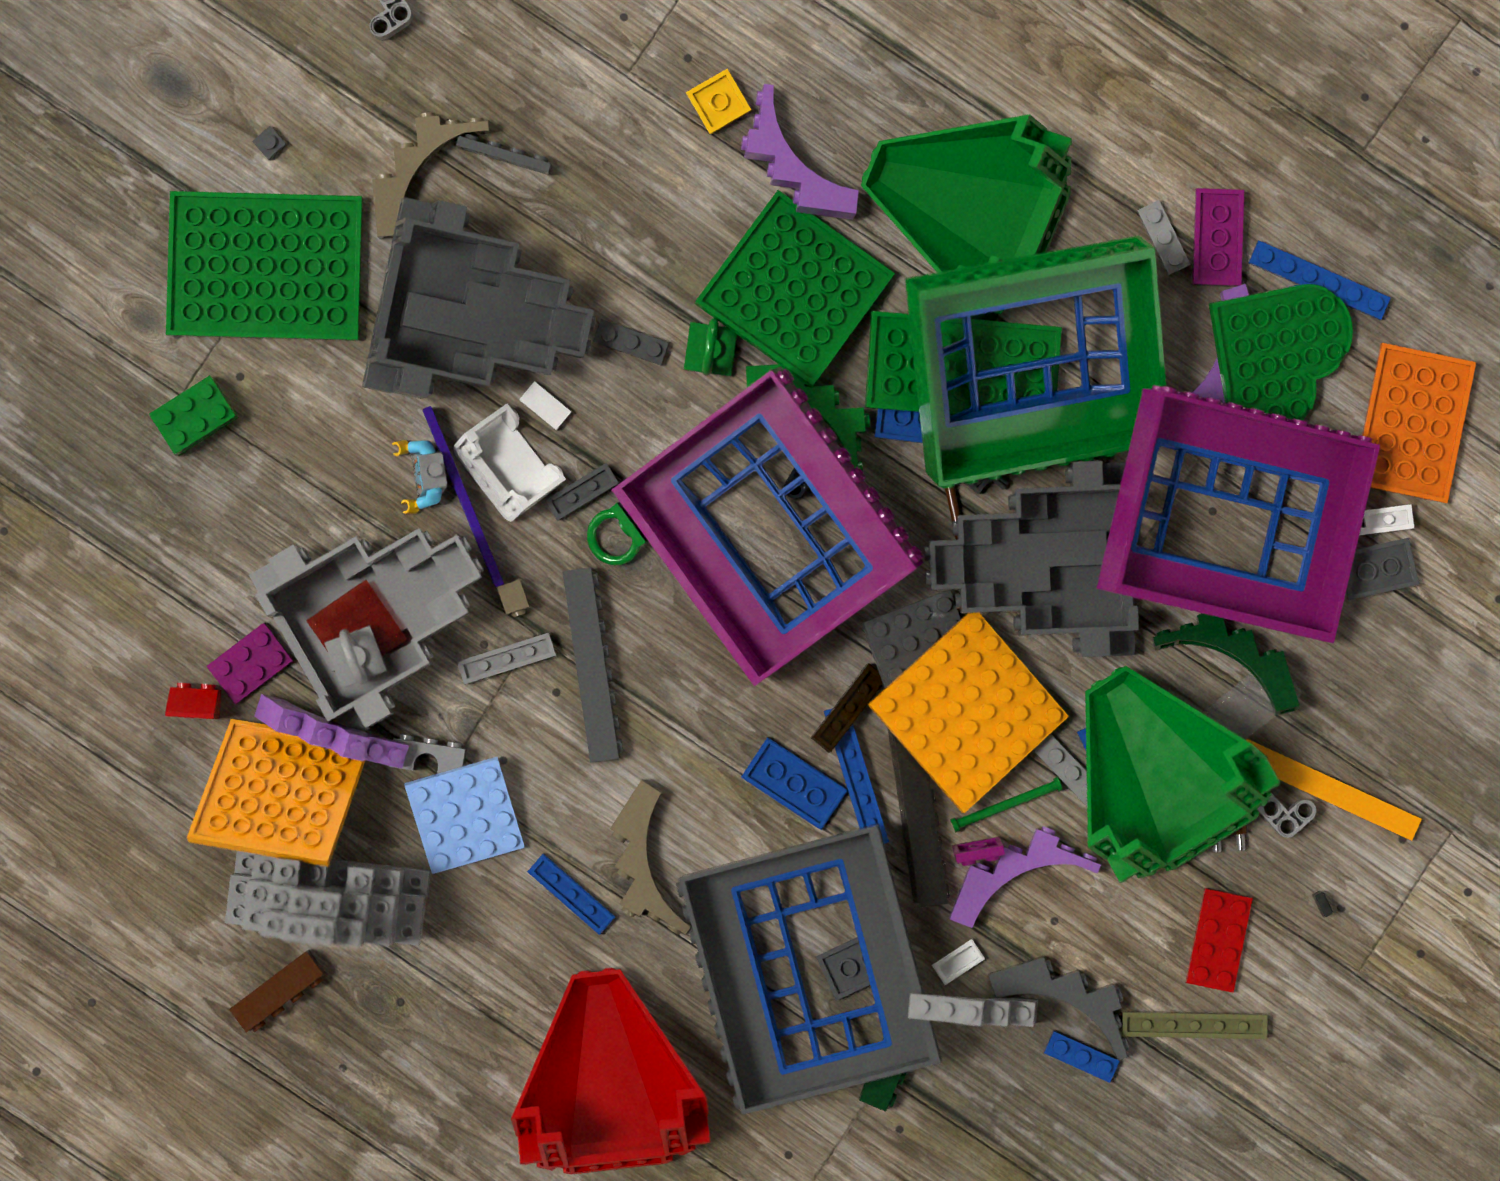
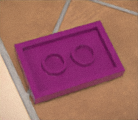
M262 623L206 667L234 704H238L294 660L269 627Z

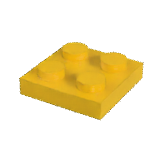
M728 69L686 92L710 135L751 112V108Z

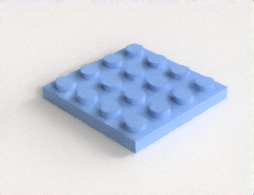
M498 756L405 783V789L432 874L525 848Z

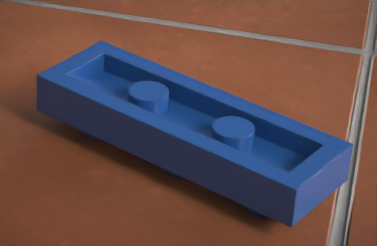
M1056 1031L1052 1032L1043 1052L1109 1083L1120 1062L1107 1054Z

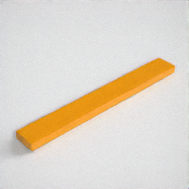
M1245 739L1268 757L1267 759L1280 781L1408 840H1413L1422 820L1421 818L1256 742Z

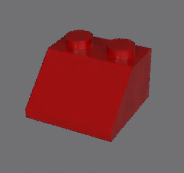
M177 683V687H170L165 716L220 719L221 690H215V685L201 684V689L191 688L192 683Z

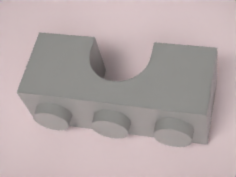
M400 734V738L393 739L409 745L403 766L400 769L415 770L418 757L424 753H429L437 759V774L462 767L465 764L467 749L461 748V743L448 742L447 746L438 745V740L424 738L423 742L414 741V736Z

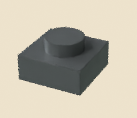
M271 126L252 141L268 160L273 158L287 145Z

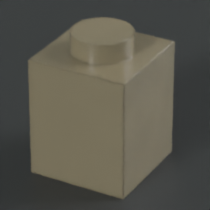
M520 579L497 587L506 615L512 614L514 618L526 614L525 609L529 608L530 605Z

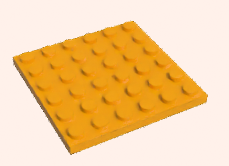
M967 613L868 704L962 813L967 812L1069 717L980 613Z
M231 719L187 835L188 842L276 858L300 860L305 863L329 867L366 760L363 762L342 757L329 748L308 744L298 736L276 732L266 724Z

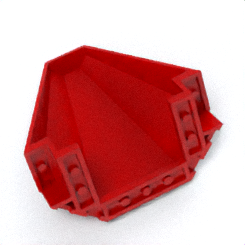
M605 968L599 972L580 971L578 974H573L511 1117L515 1135L518 1136L520 1164L537 1163V1168L551 1171L555 1168H563V1173L570 1175L659 1165L673 1161V1155L679 1154L683 1156L695 1150V1145L710 1142L709 1110L706 1095L620 969Z

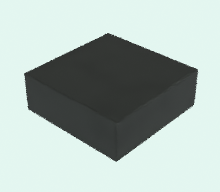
M1318 891L1312 894L1323 917L1332 915V908L1324 892Z

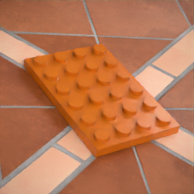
M1381 343L1362 436L1373 438L1372 443L1380 445L1370 488L1445 504L1448 503L1476 362Z

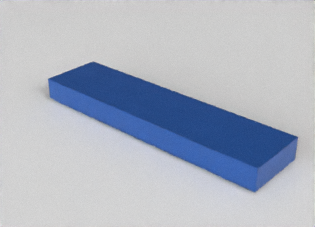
M544 853L527 871L599 935L616 917Z

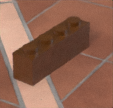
M307 950L229 1010L245 1032L251 1029L253 1032H256L266 1024L264 1022L265 1018L269 1015H272L274 1018L285 1010L282 1005L289 1000L292 1003L296 1002L304 996L302 990L309 985L313 989L324 981L321 976L326 972L312 953Z

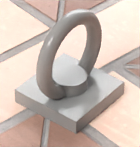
M371 626L351 633L347 629H343L340 631V637L325 642L341 688L357 682L361 685L365 684L368 678L387 672Z

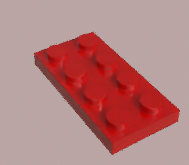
M1204 888L1185 983L1234 993L1253 898Z

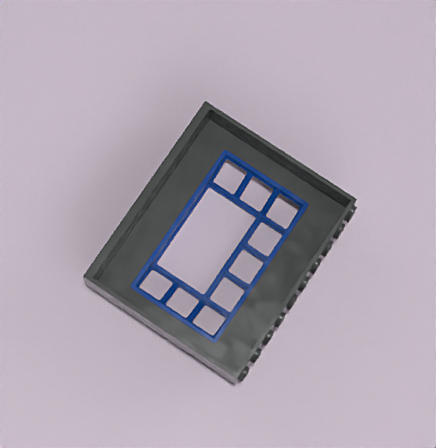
M879 823L679 877V882L676 883L679 897H684L686 903L682 907L686 921L690 920L692 928L689 930L692 945L696 944L698 952L695 954L698 968L703 967L704 976L701 978L705 992L709 991L711 997L710 1001H708L710 1014L716 1016L715 1033L717 1039L722 1038L723 1046L720 1048L721 1056L724 1063L728 1062L730 1068L727 1072L728 1082L730 1086L735 1087L736 1093L733 1096L736 1110L740 1109L742 1115L941 1063V1054L932 1020L908 1018L910 993L924 994ZM838 867L845 892L818 899L810 874ZM802 876L810 901L783 908L775 883ZM767 885L775 911L748 917L740 893ZM847 900L875 1004L813 1020L785 917ZM776 918L779 921L785 948L759 955L751 925ZM788 956L795 985L768 992L761 962ZM797 993L805 1023L778 1029L771 1000ZM877 1012L884 1040L856 1047L850 1019ZM842 1021L849 1049L821 1056L815 1029ZM805 1030L808 1031L814 1058L787 1066L780 1038Z

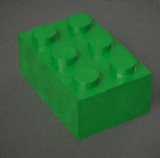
M210 375L149 413L176 456L183 454L239 418L214 377Z

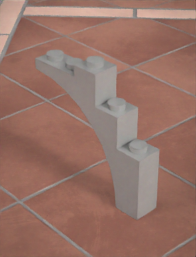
M910 993L908 1018L975 1026L986 1024L1006 1027L1008 1025L1034 1027L1036 1024L1038 999L1023 997L970 998Z

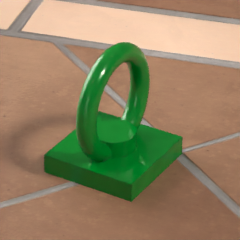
M712 318L709 324L690 322L684 370L700 372L706 376L714 374L731 377L737 334L727 327L719 326V322L715 318Z
M621 502L616 503L610 509L596 514L587 529V542L591 552L597 559L609 565H623L630 562L638 554L640 547L649 542ZM610 518L618 519L623 532L632 538L631 547L620 556H612L605 553L597 542L596 533L599 525Z

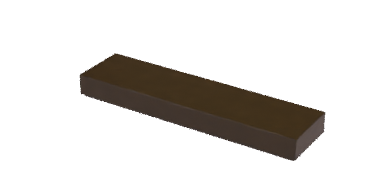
M870 663L866 664L810 737L828 753L832 752L883 685L879 671Z

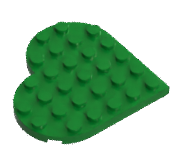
M1300 284L1208 303L1225 403L1238 404L1243 406V408H1253L1265 411L1264 413L1277 414L1285 416L1287 419L1303 421L1309 410H1312L1315 402L1316 380L1328 376L1340 366V362L1345 354L1349 352L1352 343L1353 327L1351 316L1340 297L1319 285Z

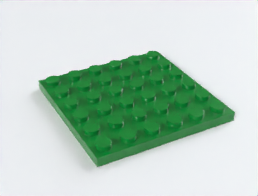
M777 190L694 304L812 388L895 273L813 214L796 212L797 204H793L791 198Z

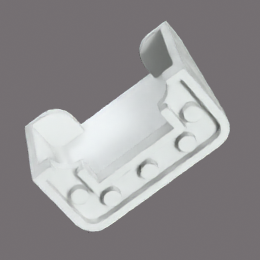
M507 403L464 433L455 443L453 449L459 461L506 520L512 522L561 485L566 478L559 466L550 463L545 466L516 429L519 426V415Z

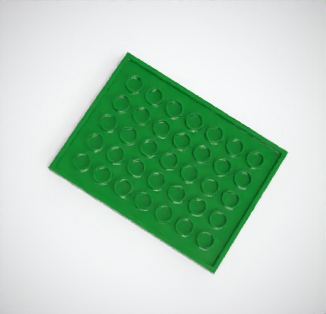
M170 191L166 335L359 341L363 197Z

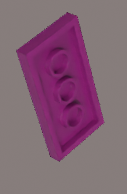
M1195 189L1192 285H1241L1244 190Z

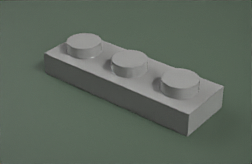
M1158 200L1137 210L1167 275L1169 276L1191 265L1160 201Z

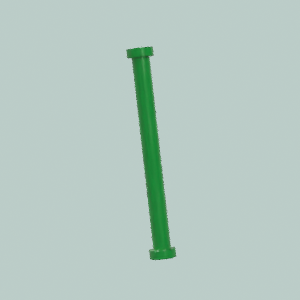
M1053 778L1054 781L959 819H950L955 833L959 832L962 827L1055 790H1058V792L1062 791L1063 788L1059 778Z

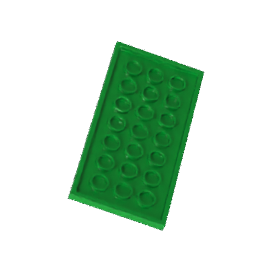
M871 312L865 408L919 412L909 314ZM962 318L941 321L943 347L964 339ZM971 319L976 371L1060 356L1062 327ZM965 348L944 357L946 382L968 372ZM1059 364L1051 366L1053 391L1058 389ZM1043 368L1016 372L1014 374L1016 398L1043 394L1045 392ZM1006 375L979 379L977 381L979 405L1008 400ZM969 382L948 391L950 415H955L971 407Z

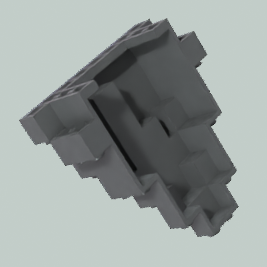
M403 197L399 205L362 387L423 399L428 398V395L433 393L435 380L432 378L482 388L488 387L490 382L494 383L497 369L493 368L494 366L512 370H524L548 376L551 375L552 371L555 372L558 357H555V353L576 358H584V355L589 353L591 340L588 339L589 331L594 329L596 316H593L594 310L566 304V300H570L572 296L573 286H570L571 280L514 267L515 264H519L521 258V250L518 249L519 243L463 231L464 227L467 228L470 213H466L467 206L441 200L428 203Z
M1072 462L1069 464V468L1065 469V481L1070 483V487L1014 489L1012 494L1008 496L1009 510H1013V513L958 515L957 521L952 522L953 536L957 535L958 540L929 541V546L924 547L925 561L930 563V571H925L926 585H930L931 590L959 589L960 594H956V609L961 608V613L1017 612L1018 616H1013L1014 631H1018V636L1076 634V638H1072L1073 653H1077V657L1135 655L1134 631L1139 630L1138 606H1133V597L1096 589L1126 462Z

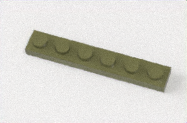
M1122 1012L1121 1036L1267 1039L1268 1015Z

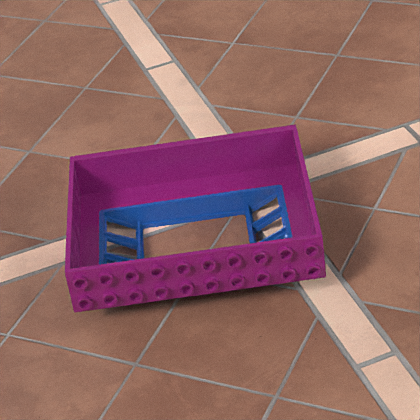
M782 367L770 370L612 489L615 496L754 686L924 563L921 551L916 546L912 547L907 540L909 535L902 526L898 527L893 521L895 517L892 511L887 506H882L878 500L880 499L878 492L872 486L869 488L864 481L866 477L859 467L855 468L850 462L852 458L849 452L844 447H839L835 441L837 440L835 433L829 427L826 429L821 422L823 418L816 408L812 409L807 403L808 397L801 388H796L792 382L794 380L792 374L786 368L783 370ZM758 422L764 425L777 443L776 446L760 458H756L738 439L739 436ZM731 443L750 462V465L733 478L728 479L710 458ZM782 450L800 476L784 488L779 489L764 469L763 464ZM700 465H705L722 484L721 487L703 500H700L682 481L684 477ZM753 471H757L818 555L815 561L771 593L766 591L706 508L707 505ZM805 481L823 507L803 521L786 499V495ZM826 513L830 515L846 537L827 552L823 550L808 529L812 523ZM851 544L862 559L865 568L843 583L831 561V557ZM824 564L836 585V589L817 603H814L802 579ZM793 585H796L808 609L786 624L774 599Z
M1153 385L1152 389H1143L1096 589L1334 644L1380 445L1372 443L1373 438L1351 435L1349 432L1331 430L1329 427L1311 425L1308 422L1297 419H1287L1282 415L1267 414L1262 410L1243 408V406L1238 404L1223 403L1218 399L1199 397V395L1194 393L1179 392L1177 389ZM1159 446L1176 450L1170 478L1153 474ZM1185 453L1211 460L1204 487L1179 481ZM1219 462L1245 468L1239 495L1214 489ZM1254 470L1280 477L1274 503L1248 497ZM1289 478L1319 485L1313 512L1282 505ZM1151 482L1168 486L1161 514L1145 510ZM1179 488L1271 511L1260 564L1256 574L1162 551L1176 489ZM1280 514L1311 520L1304 548L1274 540ZM1143 517L1160 522L1153 549L1137 546ZM1272 549L1303 556L1296 583L1266 576Z

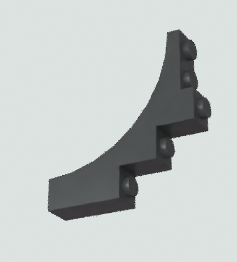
M1043 956L988 973L996 998L1014 994H1037L1069 1003L1085 1013L1099 1026L1108 1039L1117 1060L1128 1058L1126 1051L1130 1049L1126 1037L1121 1038L1118 1030L1122 1028L1118 1014H1113V1011L1121 1009L1120 1002L1124 1001L1120 988L1115 989L1113 984H1109L1086 992L1085 988L1089 987L1085 974L1080 975L1078 970L1051 978L1050 974L1054 972L1050 960L1045 961Z

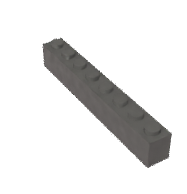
M591 567L563 571L590 763L620 758L619 753H623L622 740L616 737V729H620L618 715H613L612 706L616 705L615 692L609 689V682L613 681L611 667L606 668L605 658H609L608 644H603L602 634H606L604 619L599 620L598 610H602L601 596H596L595 587L599 586L597 572H592Z

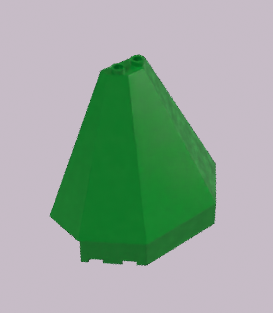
M1028 114L882 140L878 142L877 147L872 151L871 161L868 169L863 173L861 186L937 273L1046 253L1071 195V186L1067 185V176L1071 175V157L1067 156V153L1072 145V138L1048 131L1044 125ZM1004 309L992 312L1001 314L1004 311Z
M1127 666L1115 669L1110 676L1104 680L1096 681L1091 685L1090 689L1085 691L1088 848L1103 859L1108 860L1119 883L1126 882L1134 875H1137L1138 878L1155 875L1156 870L1165 868L1166 871L1177 869L1255 820L1259 815L1257 810L1259 806H1265L1272 796L1270 790L1278 787L1280 784L1267 759L1268 757L1254 745Z

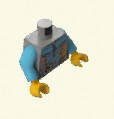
M407 440L393 442L392 445L396 444L399 447V452L393 453L395 456L411 453L418 496L417 500L405 499L401 502V504H408L407 511L403 513L416 514L419 509L439 503L441 495L447 487L442 452L435 450L430 441L408 442Z

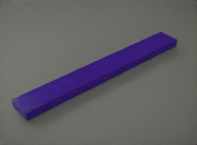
M431 406L426 407L422 411L438 450L442 452L445 467L495 587L504 585L433 408Z

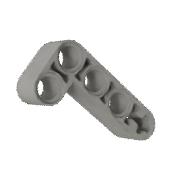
M379 0L385 10L371 20L370 30L376 39L386 40L412 23L413 14L405 0ZM406 10L408 12L407 18L402 21L395 18L396 12ZM378 23H386L387 30L384 33L375 32V27Z
M1273 794L1268 802L1275 804L1276 810L1274 814L1267 815L1264 812V806H1259L1257 809L1260 816L1278 835L1286 838L1298 833L1316 815V806L1309 800H1297L1286 809ZM1306 803L1310 808V812L1306 817H1301L1298 813V808L1301 804ZM1284 820H1289L1292 823V829L1288 833H1283L1280 829V825Z

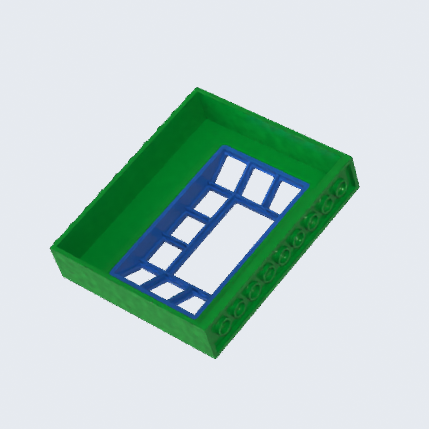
M1138 235L905 278L925 470L939 487L951 488L958 483L972 484L978 482V479H998L1004 474L1018 475L1023 474L1025 470H1044L1050 465L1064 466L1071 464V461H1090L1096 456L1111 457L1117 455V452L1129 451L1143 389H1152L1153 385L1166 387L1155 248ZM1113 290L1115 316H1084L1083 294ZM1074 297L1078 352L976 371L971 315ZM962 317L964 339L943 347L941 321ZM1115 324L1117 327L1118 350L1087 351L1085 325ZM965 348L968 372L946 382L944 357ZM1088 359H1119L1121 384L1090 385ZM1079 361L1081 386L1053 391L1051 366ZM1043 368L1045 392L1043 394L1016 398L1014 374L1016 372ZM1006 375L1008 400L979 405L977 381L979 379ZM969 382L971 407L950 416L948 391Z

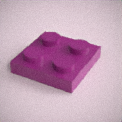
M999 836L952 845L957 864L961 863L962 866L975 864L976 860L980 859L995 861L1000 859L1001 855H1005Z

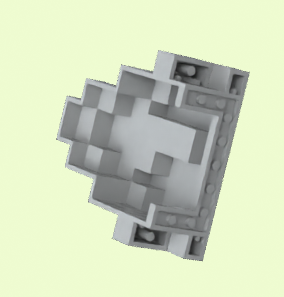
M418 528L371 556L370 554L374 551L367 539H361L356 536L311 563H308L311 558L306 549L293 544L269 558V564L249 575L259 592L255 594L266 615L274 618L319 697L316 702L328 722L333 721L363 732L369 730L375 724L395 714L393 708L396 706L389 694L384 695V693L433 664L431 658L434 655L427 644L422 645L423 641L469 614L467 608L470 607L467 598L464 594L459 595L458 593L460 590L483 578L480 572L484 570L477 558L472 560L468 553L471 547L465 537L460 539L459 535H455L432 548L431 544L434 541L429 532H423L422 529ZM371 626L387 672L368 678L365 684L361 685L357 682L341 688L325 642L340 637V631L343 629H347L351 633Z
M237 851L234 874L230 875L225 923L242 925L244 930L260 931L259 936L281 938L283 941L326 946L334 944L360 947L363 944L390 946L393 943L419 946L422 938L426 896L429 894L431 870L331 859L328 867L305 863L300 860Z

